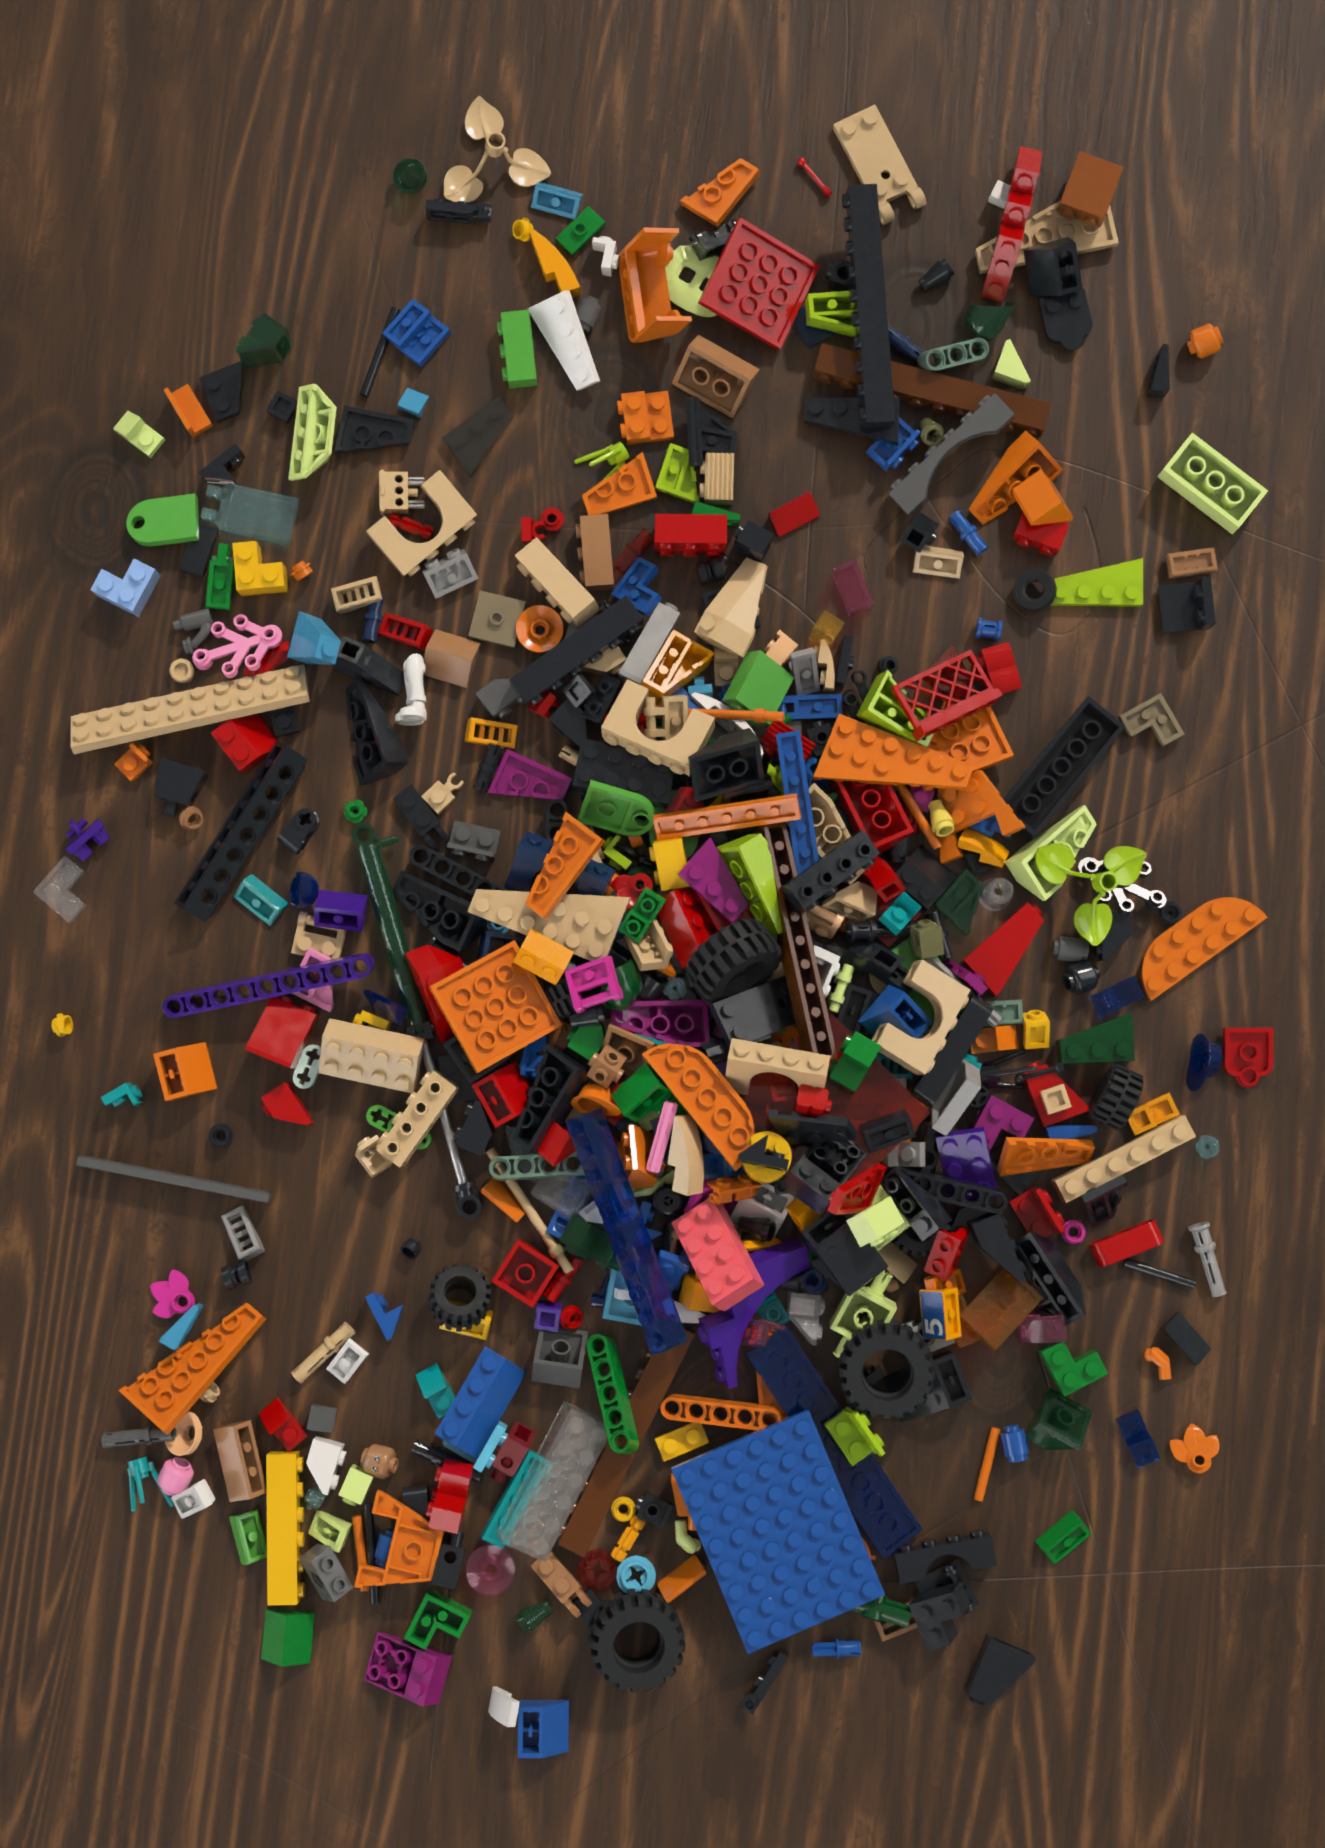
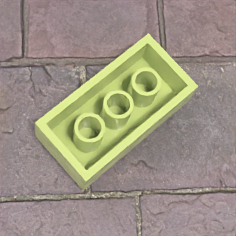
M1191 433L1157 476L1232 535L1268 492L1267 489L1193 433Z

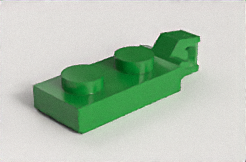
M219 543L218 555H213L212 560H210L206 608L231 611L235 568L234 557H230L231 546L229 544Z

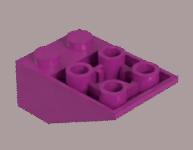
M377 1632L364 1681L420 1706L439 1704L452 1655L432 1646H427L425 1650L403 1638Z

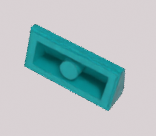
M252 874L243 879L233 895L236 900L269 926L274 923L288 905L287 901Z

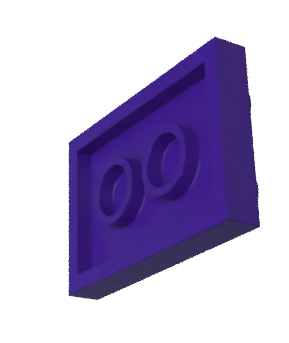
M985 1127L951 1131L947 1136L936 1133V1142L944 1176L997 1188ZM946 1184L948 1196L952 1195L955 1188L951 1184ZM970 1189L965 1193L967 1200H975L979 1196V1193L974 1189Z

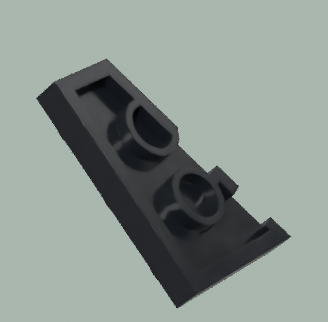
M344 405L334 451L335 453L410 445L415 423L414 419Z
M770 1109L768 1118L780 1136L789 1145L856 1140L857 1131L847 1117L818 1114L815 1118H808L802 1116L801 1112H792L790 1116L779 1114V1110Z

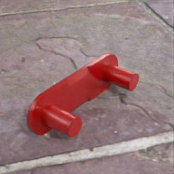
M284 641L266 653L261 660L259 669L251 671L246 667L243 673L244 677L273 671L290 659L287 658L291 642Z

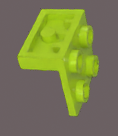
M846 1407L823 1424L851 1466H854L872 1452L881 1457L886 1454L882 1449L885 1446L882 1439L877 1433L873 1434L868 1428L871 1425L869 1420L863 1413H859L857 1410L854 1411Z

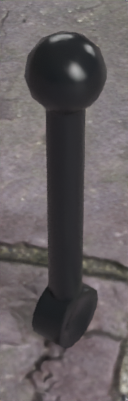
M1059 1062L1053 1067L1025 1075L1017 1074L1015 1082L1022 1083L1025 1079L1053 1071L1062 1072L1064 1065Z

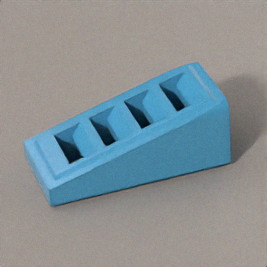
M198 1303L192 1306L160 1338L159 1342L172 1350L181 1348L204 1305Z

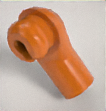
M1157 1347L1147 1348L1144 1352V1357L1147 1361H1153L1158 1366L1159 1379H1171L1168 1355Z

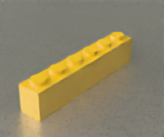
M270 1451L266 1455L267 1606L297 1605L301 1597L305 1595V1583L301 1582V1572H304V1567L299 1560L301 1556L300 1547H304L305 1541L304 1532H300V1522H304V1507H300V1497L304 1496V1483L300 1482V1472L304 1470V1459L300 1457V1451Z

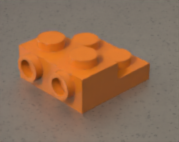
M638 391L621 394V400L617 401L619 415L624 416V423L620 424L622 438L627 439V445L674 439L668 391L653 393Z

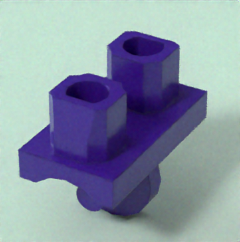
M85 818L78 823L71 819L68 823L72 828L66 835L70 839L76 834L78 836L66 846V851L70 855L74 853L84 861L93 853L85 844L88 839L92 837L99 846L109 839V835L103 827L104 823L98 818L83 830L82 828L88 824Z

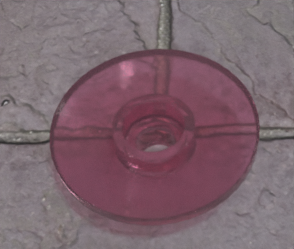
M495 1545L482 1546L476 1549L467 1561V1580L474 1590L483 1595L502 1593L511 1585L514 1579V1561L511 1555L501 1547ZM489 1564H493L496 1568L492 1573L487 1571L486 1567Z

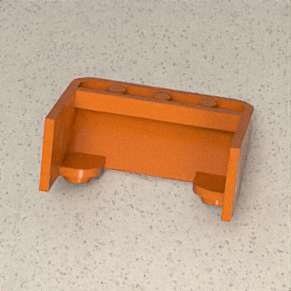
M644 227L619 254L618 267L629 340L632 343H642L676 335L692 321L691 316H682L678 310H671L665 267L673 259L674 252L670 242L679 234V228Z

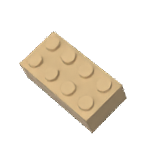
M329 1018L322 1035L319 1074L413 1093L420 1076L424 1038Z

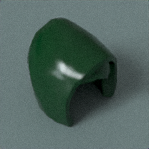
M629 960L615 968L619 985L623 991V999L617 1001L612 999L605 1002L608 1008L614 1011L627 1010L642 991L641 974L633 960ZM608 984L599 986L600 993L609 990Z

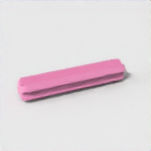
M665 1101L663 1104L646 1165V1170L659 1173L673 1127L674 1116H676L678 1104L675 1102Z

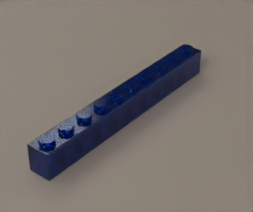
M602 1108L565 1121L651 1353L665 1352L688 1341Z

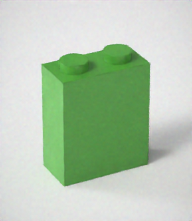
M761 650L747 652L722 701L729 705L730 710L754 711L755 708L766 709V711H777L794 676ZM746 720L753 727L768 726L772 722L754 723V720Z

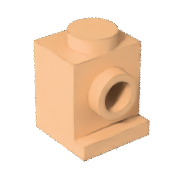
M779 630L776 634L777 641L772 639L764 651L767 652V656L783 667L790 658V653L797 650L798 644Z

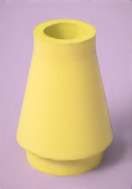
M941 800L930 802L928 808L930 810L932 832L936 833L938 837L950 835L954 831V820L943 806Z

